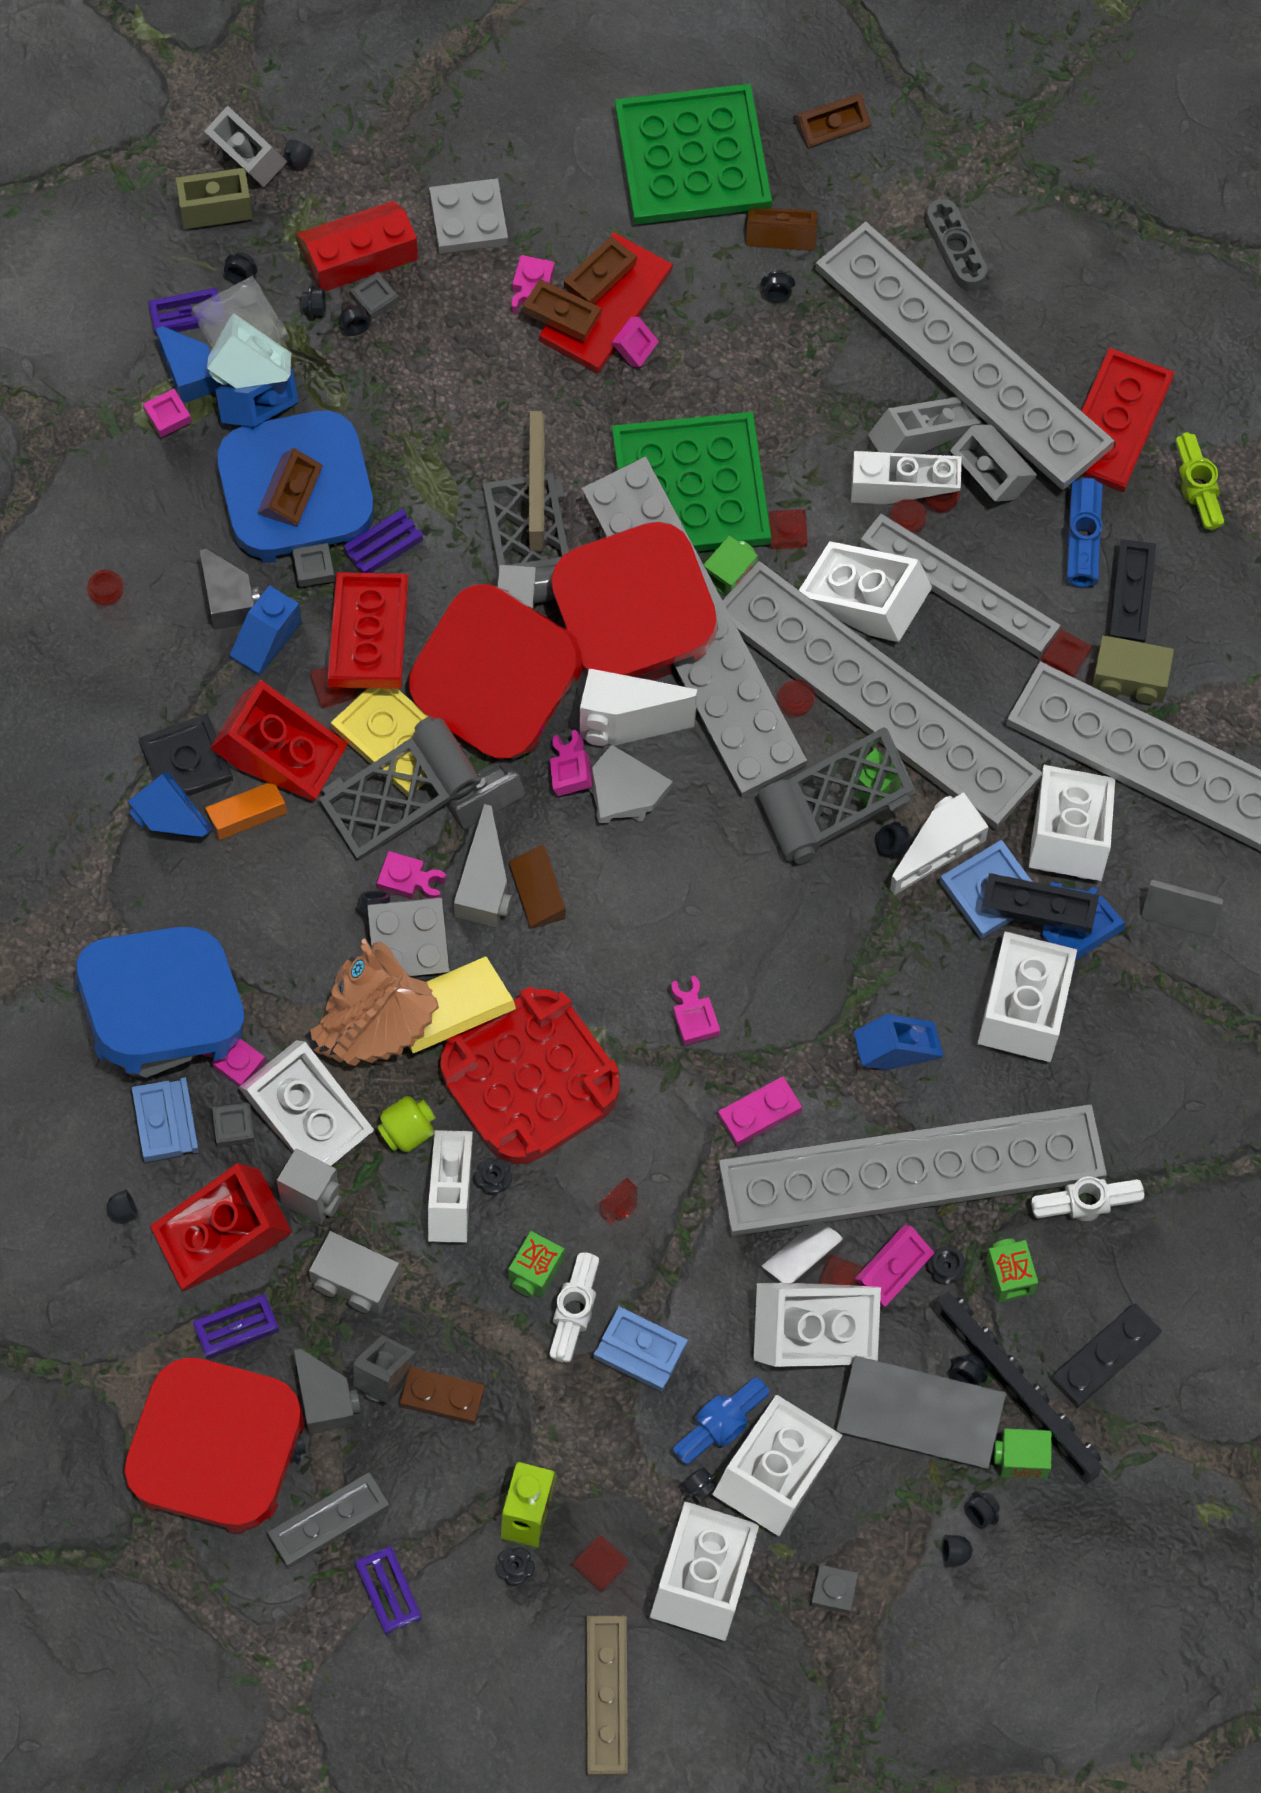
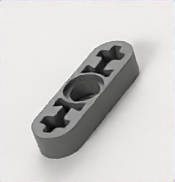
M947 199L933 201L928 207L926 223L956 284L967 291L978 290L985 283L987 265L955 203ZM937 213H942L944 217L949 216V229H947L946 231V224L941 217L936 218ZM955 238L961 239L965 242L966 248L961 251H953L947 246V242ZM968 259L967 265L970 271L977 272L976 277H972L969 273L965 274V260Z

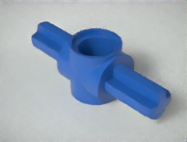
M755 1377L731 1398L727 1395L723 1397L718 1395L708 1402L695 1418L697 1427L674 1446L673 1452L683 1464L689 1465L712 1444L716 1447H725L746 1428L748 1420L745 1415L769 1395L770 1391L766 1384Z

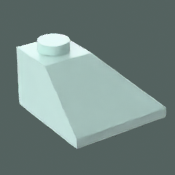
M233 313L208 356L207 369L210 370V375L217 382L223 385L229 383L236 389L284 382L290 377L291 352Z

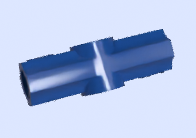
M1081 478L1071 483L1066 583H1070L1078 588H1088L1098 584L1100 535L1103 526L1101 520L1103 484L1092 478ZM1086 530L1092 535L1084 536L1077 531Z

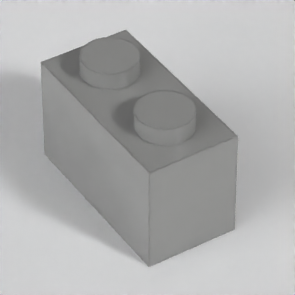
M229 106L204 131L263 187L287 163L271 145Z
M972 425L950 450L954 456H962L961 464L994 501L1015 500L1037 476L993 425Z
M296 1148L277 1179L281 1205L322 1225L327 1215L332 1217L335 1214L342 1200V1197L339 1196L340 1184H338L336 1168Z
M330 1231L309 1273L311 1283L314 1284L313 1287L320 1293L329 1297H334L337 1294L348 1299V1304L360 1312L368 1313L371 1310L380 1314L400 1276L398 1262Z

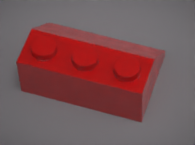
M394 200L296 233V238L318 288L324 287L325 292L367 278L377 272L381 273L418 260L417 237L405 210Z

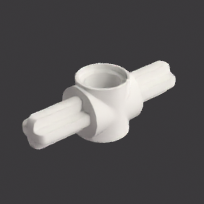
M1088 1176L1079 1179L1075 1184L1066 1185L1063 1192L1034 1196L1031 1203L1032 1211L1038 1219L1069 1214L1071 1219L1077 1218L1082 1221H1092L1100 1214L1110 1213L1112 1206L1141 1202L1144 1200V1189L1141 1181L1138 1179L1106 1184L1104 1179L1099 1180ZM1082 1193L1092 1194L1096 1198L1097 1203L1093 1205L1084 1204L1078 1196Z
M586 1252L577 1255L570 1283L563 1284L557 1298V1308L553 1318L557 1329L549 1354L552 1359L563 1363L572 1360L579 1332L586 1331L592 1316V1307L596 1297V1292L592 1290V1286L600 1261L597 1256ZM571 1301L581 1302L585 1306L584 1310L577 1314L567 1312L564 1307Z

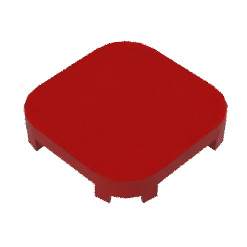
M663 522L642 524L577 547L564 554L555 565L551 578L555 600L566 629L578 639L576 642L581 651L582 671L586 677L588 676L589 669L635 677L692 656L695 661L706 655V650L715 640L718 623L714 603L690 541L683 531L672 524Z
M479 584L462 590L449 605L413 665L409 676L410 693L415 704L426 715L432 716L434 719L442 718L450 731L483 753L495 758H517L532 752L540 743L538 738L573 681L579 680L583 670L581 666V651L576 642L578 639L569 630L563 629L508 593V590L495 585Z
M533 986L520 991V997L514 1000L515 1010L448 1038L441 1055V1078L447 1091L487 1148L498 1159H503L511 1164H528L541 1159L604 1119L614 1109L619 1098V1070L614 1059L612 1061L609 1059L573 1009L572 1001L562 991L556 993L548 989H534Z
M186 1357L171 1362L159 1372L153 1382L132 1440L125 1465V1475L129 1488L144 1507L154 1512L159 1509L227 1528L229 1533L244 1534V1530L257 1527L268 1517L272 1519L278 1508L276 1501L299 1433L304 1431L305 1418L297 1395L287 1384L273 1377L213 1361Z

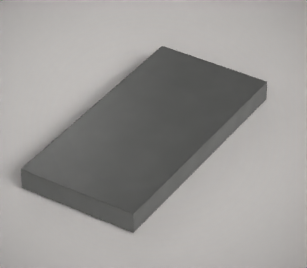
M855 1355L837 1432L988 1469L1006 1393Z

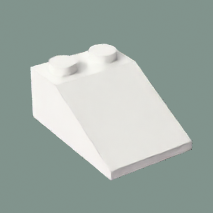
M829 541L799 591L839 621L869 636L899 642L932 589V585L918 559Z
M589 669L580 706V736L590 744L604 746L606 744L619 745L694 727L696 721L697 689Z
M1043 765L1031 840L1029 868L1102 881L1111 848L1115 779Z
M1005 931L977 1044L1051 1062L1060 1033L1077 949Z
M296 1040L238 1087L258 1114L292 1153L297 1148L330 1166L374 1131L304 1041Z
M757 1283L754 1360L775 1367L853 1365L855 1355L878 1361L881 1287L807 1283Z
M776 1394L727 1466L713 1496L780 1536L840 1441L842 1434Z
M685 1501L650 1618L726 1641L760 1524Z

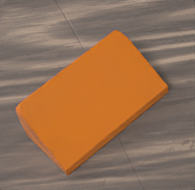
M269 782L205 807L219 841L287 814L286 803L276 785Z

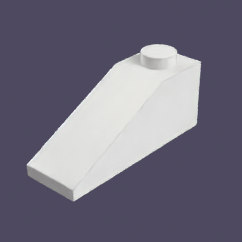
M964 792L955 798L948 796L935 805L931 815L892 875L890 890L893 895H896L986 841L989 826Z
M435 1130L428 1204V1241L467 1243L473 1132Z

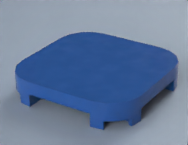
M312 411L264 421L255 427L242 426L232 430L222 440L218 449V469L234 539L239 550L243 549L249 555L261 558L262 563L276 562L277 555L291 553L296 548L325 543L330 545L344 541L347 544L366 532L371 523L374 522L373 495L358 434L353 424L343 415L332 411ZM293 447L323 465L299 524L296 527L257 513L282 454Z
M194 927L168 928L104 938L92 942L81 951L76 964L75 988L76 991H80L95 1039L94 1051L100 1060L106 1058L111 1063L126 1067V1073H140L141 1064L205 1053H211L214 1061L225 1058L228 1055V1051L242 1038L244 1025L243 1005L224 949L219 941L208 932Z

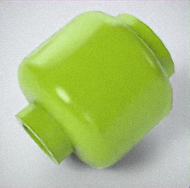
M404 1096L381 1112V1124L377 1127L393 1151L399 1148L403 1152H411L433 1136L434 1129L431 1121L436 1119V1116L424 1099L417 1103L414 1098Z

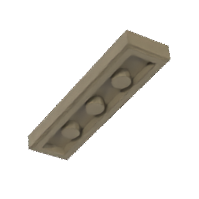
M530 411V551H543L545 422L542 411Z
M587 1616L588 1777L628 1776L627 1616Z

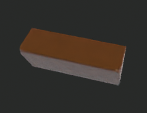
M862 93L793 115L796 126L807 148L872 126Z
M780 208L748 210L746 244L753 247L812 251L816 245L818 212Z
M294 447L283 453L257 513L285 524L298 526L323 465Z
M545 845L535 847L509 861L530 929L566 919V908Z

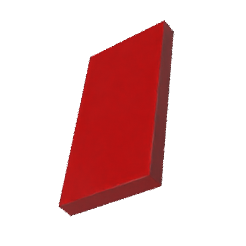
M615 232L611 236L637 256V264L594 304L601 308V316L586 341L583 342L548 324L539 334L540 342L598 374L616 350L612 341L630 317H640L673 271V264Z
M1109 347L1082 408V412L1114 440V446L1086 470L1081 477L1095 479L1105 486L1125 492L1174 379V371Z
M336 573L328 687L402 689L409 586L408 574Z

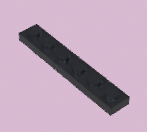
M949 1291L939 1298L934 1311L972 1355L979 1357L984 1362L987 1373L1038 1430L1051 1431L1052 1447L1081 1480L1088 1485L1098 1477L1103 1465L1099 1462L1101 1457L1097 1450L1088 1442L1083 1444L1073 1433L1075 1432V1427L1063 1413L1057 1414L1048 1404L1050 1400L1045 1391L1037 1384L1031 1385L1022 1375L1024 1370L1020 1363L1012 1355L1006 1356L997 1346L999 1342L993 1332L988 1327L983 1326L981 1328L972 1318L973 1312L962 1298L958 1297L955 1299Z

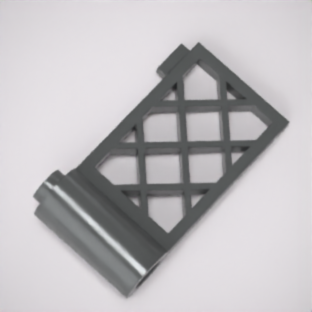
M553 473L545 474V486H548L549 491L545 497V515L552 518L555 523L547 532L544 531V546L550 543L560 549L561 557L551 559L540 555V551H530V548L518 542L525 532L529 531V517L525 520L512 511L521 501L529 505V495H527L529 492V476L483 483L498 570L500 565H506L504 557L512 548L524 554L526 557L521 563L511 564L510 566L536 567L534 604L555 600L551 579L553 571L562 556L569 552L559 501L565 500L562 480L554 479ZM508 492L514 498L505 508L493 501L492 494ZM506 518L521 526L512 537L499 530V527Z
M431 716L421 720L414 727L416 732L412 738L344 782L339 777L322 789L325 795L319 798L358 860H361L451 799H456L469 793L480 783L481 777L442 718L434 719ZM411 751L417 760L414 774L409 775L395 772L398 759ZM388 765H390L389 770H382ZM421 769H423L428 778L420 777ZM374 774L387 776L383 796L365 792L367 779ZM393 778L412 781L408 800L389 797ZM418 782L433 785L439 796L427 804L414 802ZM359 785L358 791L352 790ZM344 794L356 796L352 816L339 814L332 805V802ZM363 798L381 801L377 821L359 817ZM388 803L406 806L403 819L396 824L383 822ZM413 807L419 808L418 810L411 813ZM343 820L350 821L349 830ZM357 823L375 826L372 840L359 847L354 839ZM382 828H387L386 831L381 833Z
M883 727L788 780H780L769 784L759 792L758 797L786 860L795 861L796 864H803L812 860L816 856L815 852L819 849L820 845L887 808L895 812L912 802L910 796L915 794L916 790L888 729ZM883 741L886 753L882 764L866 760L870 747ZM846 760L856 762L850 782L834 778L838 765ZM891 760H892V763H893L895 769L889 767V766H890V763H891ZM864 765L879 769L873 789L857 785ZM887 772L899 776L903 788L892 794L880 792ZM815 777L824 780L818 800L808 797L802 784ZM832 782L848 787L841 807L825 802ZM855 790L871 794L866 808L859 812L848 809ZM810 803L816 804L814 811ZM823 807L839 811L835 824L822 831L818 821Z

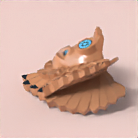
M366 939L361 940L362 945L360 947L363 954L357 957L353 963L347 959L337 973L335 984L331 991L332 996L326 1005V1011L329 1014L322 1018L321 1024L309 1030L305 1035L311 1041L309 1047L317 1054H324L329 1059L334 1058L338 1062L346 1061L353 1066H356L361 1060L373 1063L377 1059L388 1060L393 1054L402 1055L404 1047L414 1046L415 1039L424 1036V1027L432 1024L431 1014L439 1009L437 998L432 995L433 990L428 987L427 982L410 978L395 959L388 946L382 942H376L370 947Z

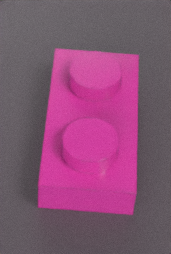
M782 1076L719 1110L718 1118L736 1147L801 1113L802 1106Z
M904 1225L861 1271L855 1280L860 1286L881 1287L880 1307H886L935 1252L912 1226Z

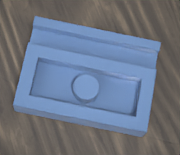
M186 1077L180 1078V1081L169 1082L168 1080L132 1087L144 1162L182 1156L183 1153L193 1152V1154L199 1153Z
M619 1306L601 1339L600 1345L594 1352V1359L663 1392L668 1379L671 1377L688 1344V1340Z

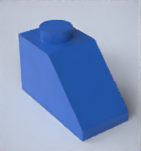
M163 326L156 328L160 351L181 401L186 403L216 393L215 389L221 387V385L210 375V370L207 369L208 356L211 353L208 345Z
M291 369L290 377L284 382L237 389L228 383L215 389L221 422L227 424L255 427L299 402L293 369Z
M269 585L248 612L230 653V659L260 677L301 624L299 603Z
M168 771L161 774L128 801L133 807L129 811L135 821L141 827L147 825L152 831L203 837L213 830L212 826Z
M885 1014L854 1031L857 1053L861 1059L862 1066L889 1070L937 1060L943 1057L935 1022Z

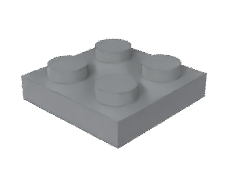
M498 178L429 187L439 254L508 245Z
M442 897L367 905L371 945L376 942H382L388 946L395 959L409 976L449 972Z

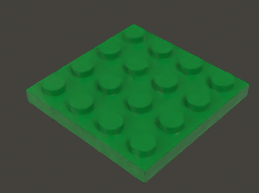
M751 83L615 99V112L634 225L772 207Z
M753 412L612 426L617 470L647 457L696 552L717 550L729 535L738 542L744 541L750 546L771 544Z

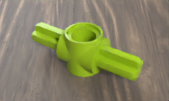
M1189 432L1183 433L1175 440L1183 464L1179 469L1183 481L1182 494L1191 504L1197 505L1204 528L1211 531L1216 530L1224 524V518L1217 501V497L1220 495L1217 483L1218 470L1209 459L1203 458L1196 436ZM1193 479H1202L1206 484H1198Z

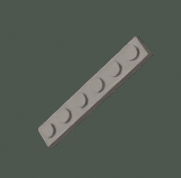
M881 513L860 540V546L865 549L918 559L932 585L931 591L1039 658L1060 631L1061 625Z

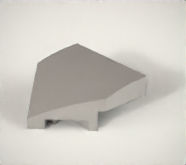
M611 745L592 767V787L588 789L593 794L598 809L596 815L599 823H610L611 818L632 817L637 822L644 820L646 812H651L669 793L673 781L614 745Z

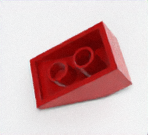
M259 680L242 694L210 749L239 770L314 801L348 743L264 681Z
M240 1163L232 1166L150 1225L181 1290H188L263 1254L292 1233L261 1170Z

